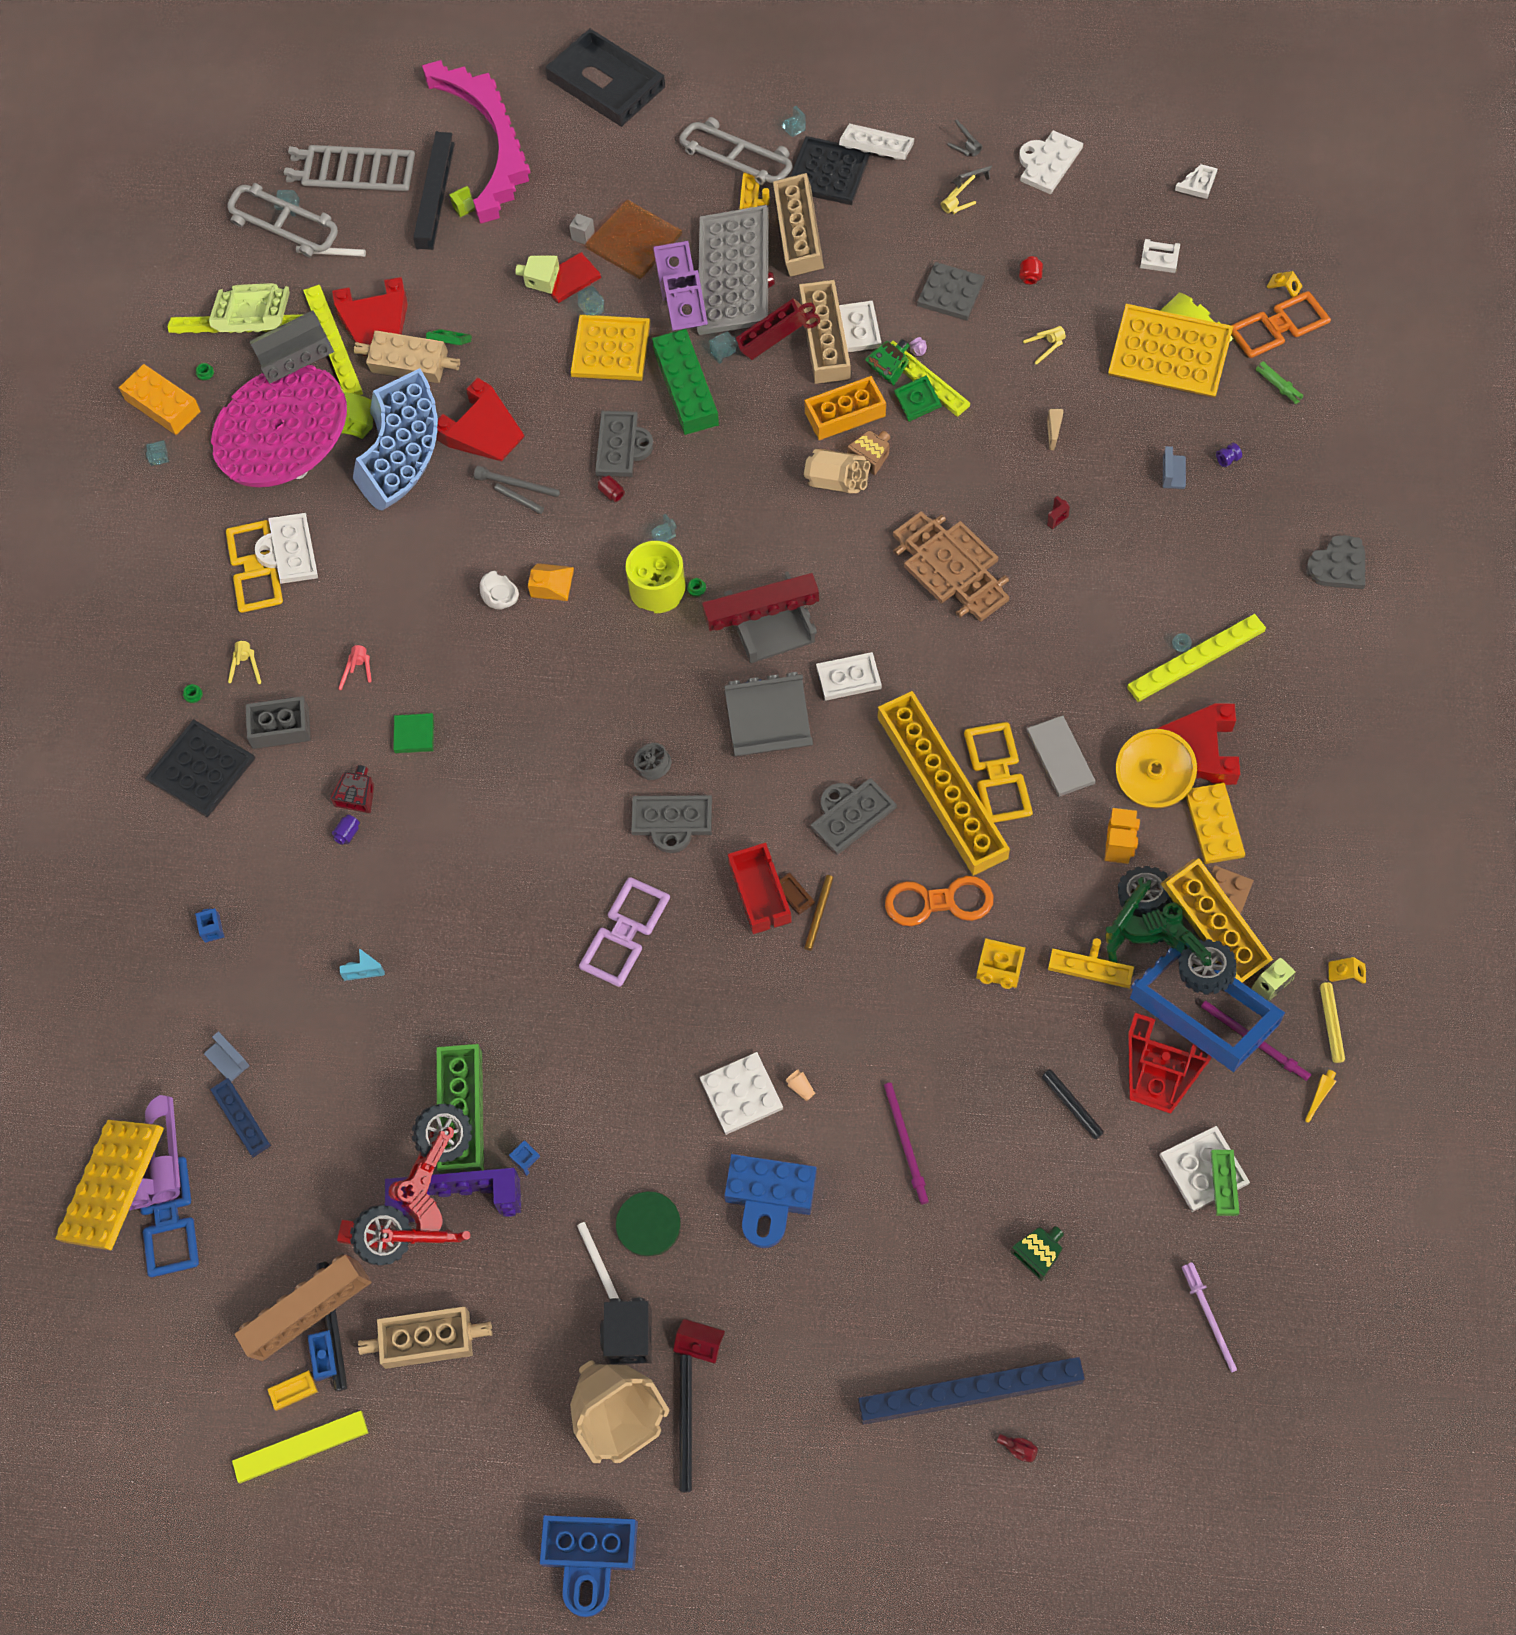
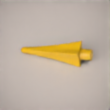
M1328 1070L1326 1075L1323 1074L1320 1077L1314 1100L1305 1119L1307 1123L1310 1122L1320 1103L1336 1083V1080H1333L1336 1073L1332 1070Z

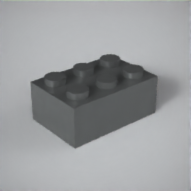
M304 696L246 704L247 739L253 749L311 741L309 706Z

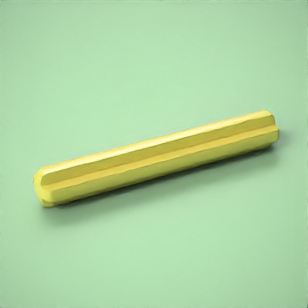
M1329 982L1322 983L1320 991L1332 1060L1334 1063L1344 1062L1345 1055L1333 987Z

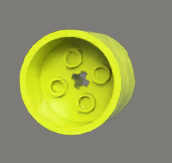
M648 541L635 547L628 555L626 573L631 599L637 607L654 611V613H664L680 604V600L686 591L683 560L679 551L674 546L662 541Z

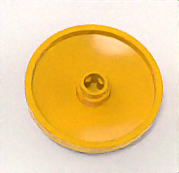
M1163 729L1145 730L1131 737L1121 748L1116 762L1117 780L1124 794L1136 804L1147 808H1166L1181 801L1192 789L1197 774L1196 758L1190 745L1179 735Z

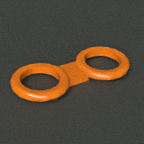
M976 876L957 878L947 889L927 890L917 882L905 881L896 884L889 890L885 898V908L888 916L902 926L912 927L919 925L928 919L931 912L950 910L954 916L962 920L974 921L983 918L989 913L993 906L994 896L990 886ZM964 885H974L984 893L985 903L977 911H964L955 904L953 899L956 890ZM911 890L919 893L925 902L923 911L915 917H904L898 914L894 909L893 900L900 892Z

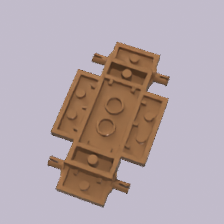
M921 511L893 532V536L900 542V545L893 549L894 554L899 556L906 550L913 555L904 562V568L941 604L956 593L955 597L963 604V607L956 611V615H959V618L969 612L982 622L1009 601V596L1002 589V586L1009 582L1008 577L1003 575L999 580H996L987 571V569L998 562L999 557L961 521L946 531L940 525L946 521L943 514L932 520Z

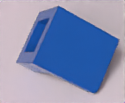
M524 1140L509 1157L512 1163L527 1176L529 1174L528 1168L540 1155Z

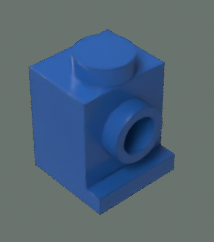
M215 908L204 909L200 913L195 914L199 935L205 943L225 937L220 915Z

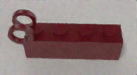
M792 298L736 337L740 351L753 360L804 325L808 329L816 327L821 319L818 314H815V305L810 302L801 305ZM812 307L809 312L805 313V308ZM816 318L815 322L806 324L809 319Z

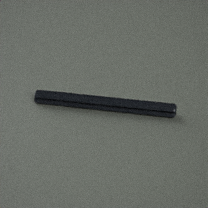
M317 1263V1271L322 1268L326 1269L329 1266V1263ZM335 1309L324 1317L325 1330H330L337 1372L336 1375L332 1376L334 1390L344 1391L347 1389V1381Z
M691 1355L680 1356L679 1490L682 1493L692 1491Z

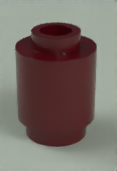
M610 475L603 476L598 481V490L610 501L618 502L624 496L625 491L623 487Z

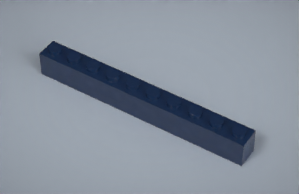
M1080 1357L861 1397L858 1403L862 1424L866 1425L1080 1385L1084 1382L1085 1378Z

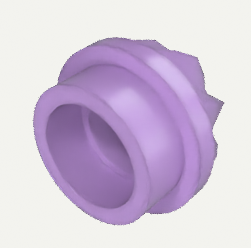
M921 337L909 343L910 352L915 356H922L926 352V341L922 340Z

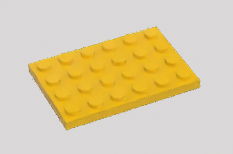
M1126 304L1108 375L1215 398L1233 326Z
M107 1120L102 1128L99 1141L93 1149L91 1159L85 1167L84 1175L76 1187V1193L67 1208L65 1218L58 1228L56 1240L75 1245L112 1250L163 1132V1127L154 1124Z

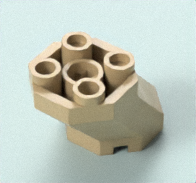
M815 449L812 452L815 454L806 459L804 476L806 479H809V486L847 493H859L860 490H865L867 487L870 462L864 456L826 449Z

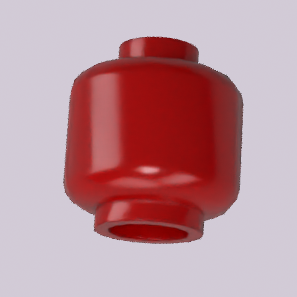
M1029 256L1027 259H1024L1020 264V279L1029 285L1036 284L1041 280L1043 263L1035 256Z

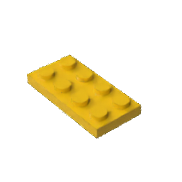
M1225 783L1192 788L1186 795V800L1204 863L1209 864L1244 858L1245 851Z

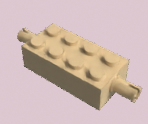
M375 331L370 345L356 342L354 346L355 354L368 355L366 363L372 373L403 377L420 368L428 382L440 383L444 368L459 370L457 366H460V359L447 357L448 350L443 341Z
M466 1307L377 1319L378 1338L359 1340L358 1346L360 1347H358L360 1355L379 1352L380 1364L385 1369L473 1356V1338L492 1336L491 1321L471 1324L469 1311Z

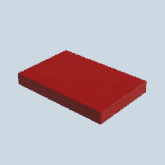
M580 252L559 265L554 288L550 295L557 303H560L599 280L601 273Z

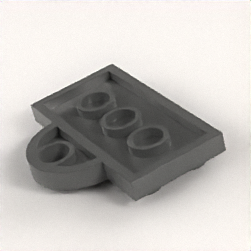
M601 411L596 476L633 477L634 461L643 460L651 454L653 438L649 431L637 427L638 412ZM642 442H648V443H649V444H648L647 446H645V447L640 446V443H642Z
M871 778L857 789L844 783L833 784L823 792L821 797V809L824 815L811 824V829L838 855L897 808V804ZM836 792L840 797L833 800L829 798V795Z
M712 795L633 796L632 835H652L653 842L659 850L666 853L680 852L688 846L692 835H712ZM675 839L677 843L674 846H668L666 841Z

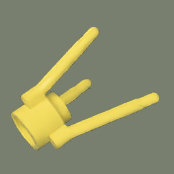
M972 175L959 189L956 187L941 202V207L946 213L952 212L956 214L958 211L976 204V201L957 207L959 201L956 198L975 178V175Z
M1061 326L1039 332L1037 336L1023 340V343H1028L1047 337L1050 343H1055L1035 361V364L1041 362L1054 349L1063 344L1062 340L1065 339L1066 335Z
M246 641L235 643L228 683L232 682L235 666L239 665L240 661H245L250 657L257 683L261 684L254 658V650L250 649V644Z

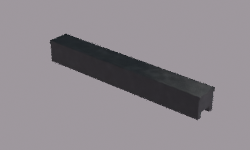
M435 132L413 237L416 250L434 249L455 142H451L453 136L451 132Z

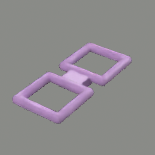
M629 877L608 912V917L617 921L612 932L605 928L598 930L580 962L579 968L615 986H622L642 950L640 944L632 941L637 931L645 935L651 934L670 899V895ZM632 887L660 899L646 926L618 913ZM604 937L632 950L618 977L589 964Z

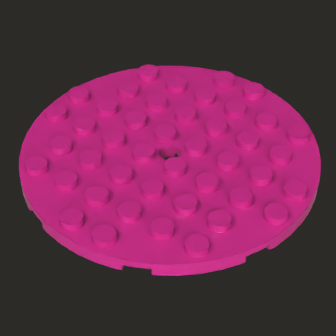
M307 365L270 384L264 373L239 388L231 396L233 400L220 411L212 431V454L223 473L231 480L244 486L270 487L291 481L313 469L337 442L345 425L347 415L345 394L339 383L330 373L317 369L313 365Z

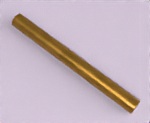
M826 875L804 947L808 951H812L834 878L831 875Z

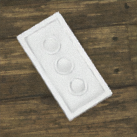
M849 123L840 138L839 145L849 149H859L863 152L877 153L879 156H890L896 160H905L914 145V138Z

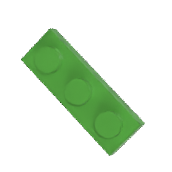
M1211 1150L1216 1216H1238L1240 1213L1234 1150Z

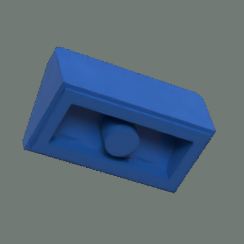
M330 1330L308 1335L314 1379L321 1381L336 1375Z

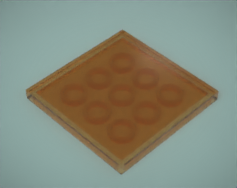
M627 199L586 242L585 247L629 274L641 279L656 263L653 247L675 243L682 235V230Z

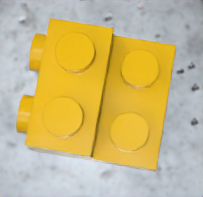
M985 938L976 979H980L984 984L992 982L1000 984L1005 989L1017 988L1025 947Z

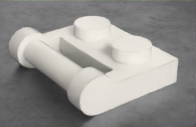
M1145 239L1140 268L1175 273L1180 243H1175L1174 245ZM1149 248L1173 252V254L1149 251Z

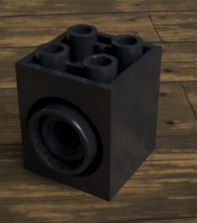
M612 1298L609 1302H604V1320H601L600 1346L601 1351L604 1352L603 1356L607 1364L652 1363V1309L649 1301H645V1298H632V1301Z

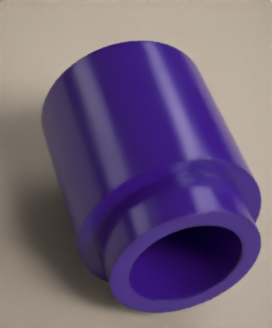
M351 815L342 817L332 832L334 841L340 845L349 844L358 831L360 822Z

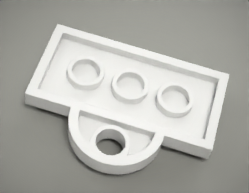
M1054 130L1045 142L1032 140L1025 143L1020 149L1019 160L1026 170L1021 175L1020 181L1051 194L1082 150L1083 143ZM1026 151H1032L1033 153H1032V154H1027V153H1025V152H1026Z
M306 513L268 518L271 533L261 537L255 545V554L259 563L268 568H278L280 584L318 578ZM262 550L270 551L266 555L260 553Z

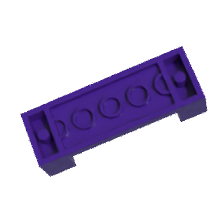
M515 1168L436 1174L431 1177L427 1191L429 1196L449 1197L452 1193L471 1195L475 1191H481V1193L493 1192L494 1205L499 1214H503L505 1217H512L516 1213H521L520 1178ZM408 1177L385 1179V1206H392L400 1210L408 1218L409 1222H415L412 1216L401 1207L403 1203L392 1200L388 1193L389 1187L393 1182L403 1181Z

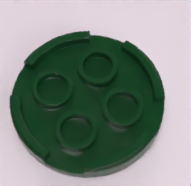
M641 1192L633 1195L624 1202L617 1214L616 1231L618 1237L628 1251L638 1256H655L665 1253L675 1244L680 1234L681 1221L677 1207L668 1197L657 1192Z

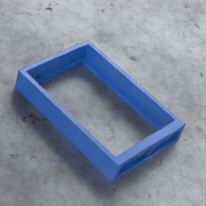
M1170 947L1165 957L1161 956L1153 968L1149 967L1145 971L1142 979L1138 978L1131 986L1133 991L1130 998L1232 1072H1235L1280 1025L1285 1012L1234 977V982L1231 985L1229 984L1228 988L1224 991L1260 1015L1262 1019L1232 1047L1148 987L1177 958L1181 957L1179 951ZM1214 970V971H1215L1216 974H1218L1221 970Z

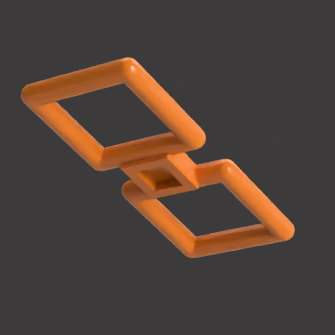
M1306 291L1275 305L1273 309L1276 315L1268 318L1265 312H1259L1230 326H1233L1231 334L1248 358H1253L1284 344L1285 339L1281 333L1289 330L1297 338L1330 323L1331 318L1309 291ZM1307 300L1321 319L1297 329L1283 309ZM1261 320L1275 340L1252 350L1237 330Z

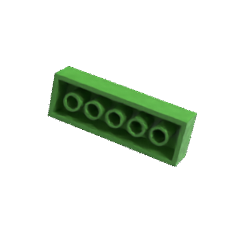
M479 1044L437 1047V1104H451L456 1108H460L463 1114L468 1116V1123L472 1126V1130H470L472 1139L468 1143V1149L464 1150L463 1155L455 1158L453 1161L437 1162V1170L440 1174L483 1171L482 1050ZM439 1117L443 1127L448 1118ZM451 1121L449 1127H452L453 1130H456L453 1122ZM454 1133L453 1137L451 1138L453 1142L455 1140L456 1133ZM447 1143L445 1149L450 1147L451 1145Z

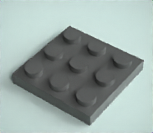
M935 262L918 299L917 306L968 321L984 284L985 276Z

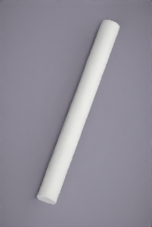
M296 246L297 253H301L299 252L301 246ZM329 248L323 252L314 251L313 254L365 257L366 251L363 249Z
M585 1222L578 1224L579 1232L609 1298H619Z

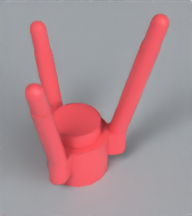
M355 645L351 648V654L338 687L339 690L343 688L349 669L350 673H353L355 665H362L363 662H365L367 680L369 683L372 681L369 665L370 656L366 655L367 649L365 647Z

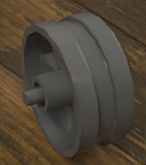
M650 743L643 746L634 757V766L641 776L647 780L661 778L668 772L672 764L671 756L663 745L659 743Z

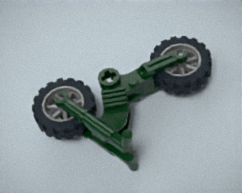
M1139 866L1135 867V870L1131 871L1130 869L1127 871L1126 875L1120 878L1121 882L1118 883V898L1120 906L1123 908L1114 919L1113 925L1106 928L1105 939L1109 943L1106 946L1109 961L1118 963L1116 951L1125 939L1132 943H1150L1151 945L1153 943L1157 944L1159 941H1165L1171 948L1181 953V957H1179V974L1181 981L1185 982L1187 988H1192L1196 993L1203 992L1205 995H1209L1212 992L1217 994L1220 990H1226L1228 985L1234 982V977H1236V959L1233 951L1230 952V948L1227 945H1222L1220 941L1212 942L1211 939H1206V941L1202 942V940H1198L1183 926L1182 907L1177 903H1171L1173 900L1160 884L1168 878L1166 872H1161L1157 867L1150 868V866H1144V868ZM1219 961L1223 965H1215V963ZM1214 970H1221V971H1220L1218 974H1216Z

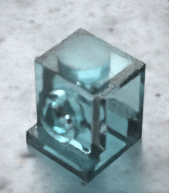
M728 331L709 340L710 352L719 364L722 363L723 358L735 353L738 346L736 338L732 337Z

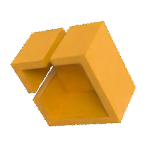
M1112 808L1107 829L1104 861L1129 864L1130 858L1135 856V849H1137L1138 837L1136 836L1140 825V819L1136 818L1137 811Z

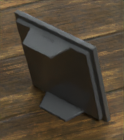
M992 165L961 174L951 183L956 184L959 189L962 186L961 182L967 181L972 175H975V178L984 175L987 181L990 179L989 171Z

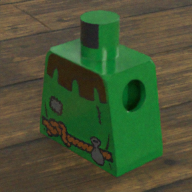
M903 339L896 346L886 341L865 360L873 370L894 386L909 363L907 356L904 354L909 348V344Z

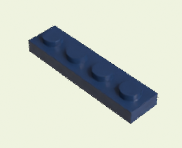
M229 1078L210 1089L253 1158L271 1146Z

